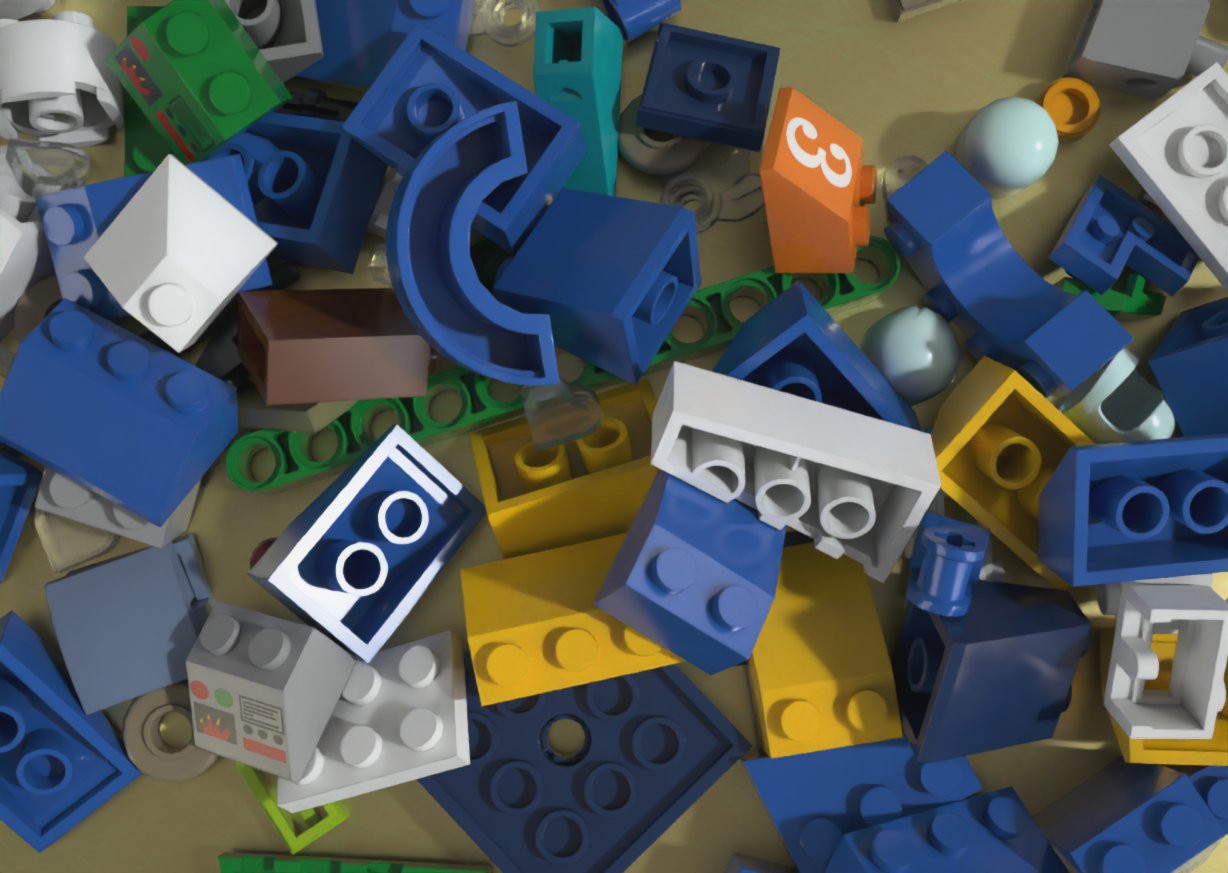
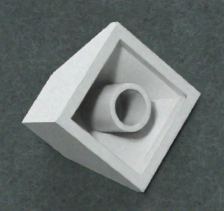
M168 154L83 258L124 310L180 353L198 340L276 247L278 242L176 157Z

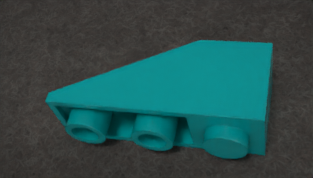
M597 7L536 12L533 79L535 92L538 97L581 123L587 153L562 188L616 196L623 31Z

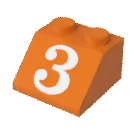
M793 87L779 88L760 166L775 273H853L857 247L868 246L870 210L868 206L864 205L875 204L876 166L865 165L863 139Z

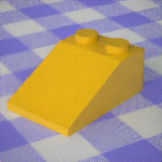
M814 542L783 546L775 598L750 658L746 660L759 746L770 758H777L903 737L893 670L868 575L864 573L863 564L844 554L835 559L816 549Z

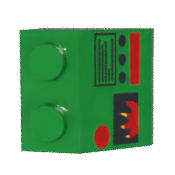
M172 0L141 22L105 59L165 143L184 165L201 162L293 98L225 0Z

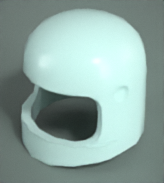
M1015 96L997 99L980 109L960 133L954 153L955 159L992 195V198L999 199L1016 196L1037 182L1054 162L1059 143L1056 125L1047 110L1032 100Z
M1124 347L1081 383L1058 408L1062 414L1095 444L1170 438L1177 424L1162 390L1156 389L1135 369L1139 362L1138 358L1127 347Z

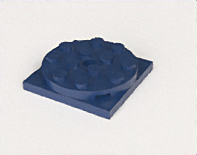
M469 649L464 654L470 765L416 780L503 873H623L729 770L752 745L676 664L481 707ZM561 719H571L580 723L585 733V741L581 749L570 755H563L554 751L548 743L547 737L552 723Z

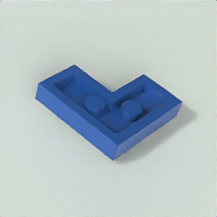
M1102 175L1085 191L1049 256V259L1061 266L1070 277L1082 281L1100 295H1103L1118 280L1126 264L1136 274L1142 276L1146 282L1155 284L1170 296H1173L1189 281L1199 258L1174 225Z

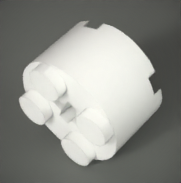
M64 11L54 15L52 20L38 19L20 22L14 19H0L1 137L19 143V132L38 136V147L74 149L93 146L108 140L109 128L114 124L119 131L123 127L124 113L121 81L105 61L117 46L106 34L94 29L93 19L89 15L76 11Z

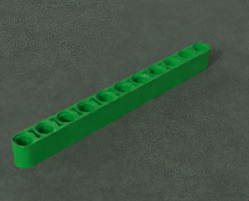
M870 236L868 246L857 247L856 258L869 259L879 269L880 279L877 284L862 283L855 277L854 273H775L774 266L699 289L681 315L688 314L697 318L703 326L704 335L696 342L684 343L673 337L670 331L642 376L670 368L674 361L686 363L726 350L744 325V322H740L731 312V300L738 296L746 295L757 300L763 308L791 287V281L797 277H808L818 284L821 289L819 304L830 316L869 304L878 299L897 279L901 267L899 255L892 244L876 236ZM554 345L556 356L567 352ZM582 359L585 367L578 379L572 382H560V384L545 386L523 385L522 392L516 399L510 402H499L490 397L489 386L493 378L473 373L459 366L428 376L427 396L358 400L353 407L321 429L334 430L338 441L336 452L326 461L316 462L310 453V443L316 433L259 430L237 439L229 448L225 460L226 472L231 481L241 489L264 495L279 494L343 473L376 442L370 434V424L373 417L382 410L396 411L400 420L399 427L421 447H425L627 381ZM450 390L457 392L461 396L462 402L458 415L448 422L434 421L429 409L431 400L442 391ZM269 448L275 456L276 465L274 472L264 481L257 482L250 473L251 459L256 452Z

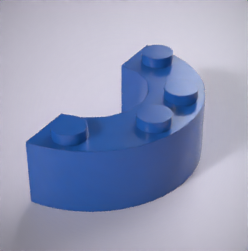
M517 101L483 109L463 119L436 137L411 163L400 181L389 211L386 229L387 267L392 287L407 319L419 335L443 357L473 373L503 382L533 386L560 384L550 315L521 313L498 302L479 281L470 257V227L482 200L502 182L528 173Z
M947 150L887 198L886 207L890 223L884 227V233L888 241L901 255L906 257L913 271L926 288L927 292L923 295V301L927 308L940 313L948 323L950 321L954 322L959 330L968 338L965 341L966 346L978 362L986 356L1016 370L1045 398L1049 396L1063 397L1071 393L1134 339L1086 290L1078 295L1063 292L1045 281L1027 265L1000 229L992 210V195Z

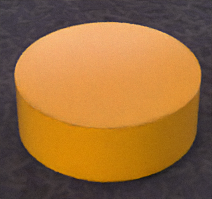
M1067 77L1053 81L1040 93L1035 103L1047 110L1054 121L1059 144H1069L1083 138L1096 125L1100 116L1098 95L1089 84L1077 78Z

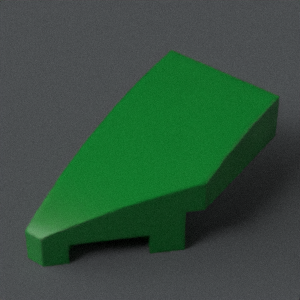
M1128 274L1112 285L1111 290L1108 289L1103 295H1100L1082 281L1067 276L1053 284V286L1063 292L1077 295L1086 290L1118 322H1129L1159 316L1162 314L1166 296L1162 293L1143 289L1146 280L1139 274Z

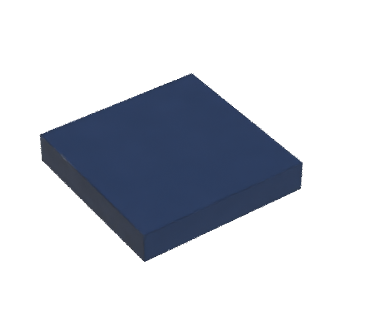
M660 23L638 108L636 126L760 152L766 129L780 48Z

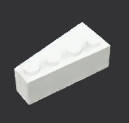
M674 361L653 412L652 465L726 503L737 499L758 510L759 520L779 530H782L785 525L792 527L813 538L815 548L831 557L838 559L844 554L862 563L864 573L882 583L887 579L941 487L931 434Z

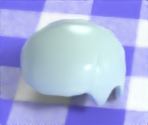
M904 307L884 316L869 327L862 337L860 350L910 406L933 398L946 389L954 381L962 359L955 330L940 313L927 307Z

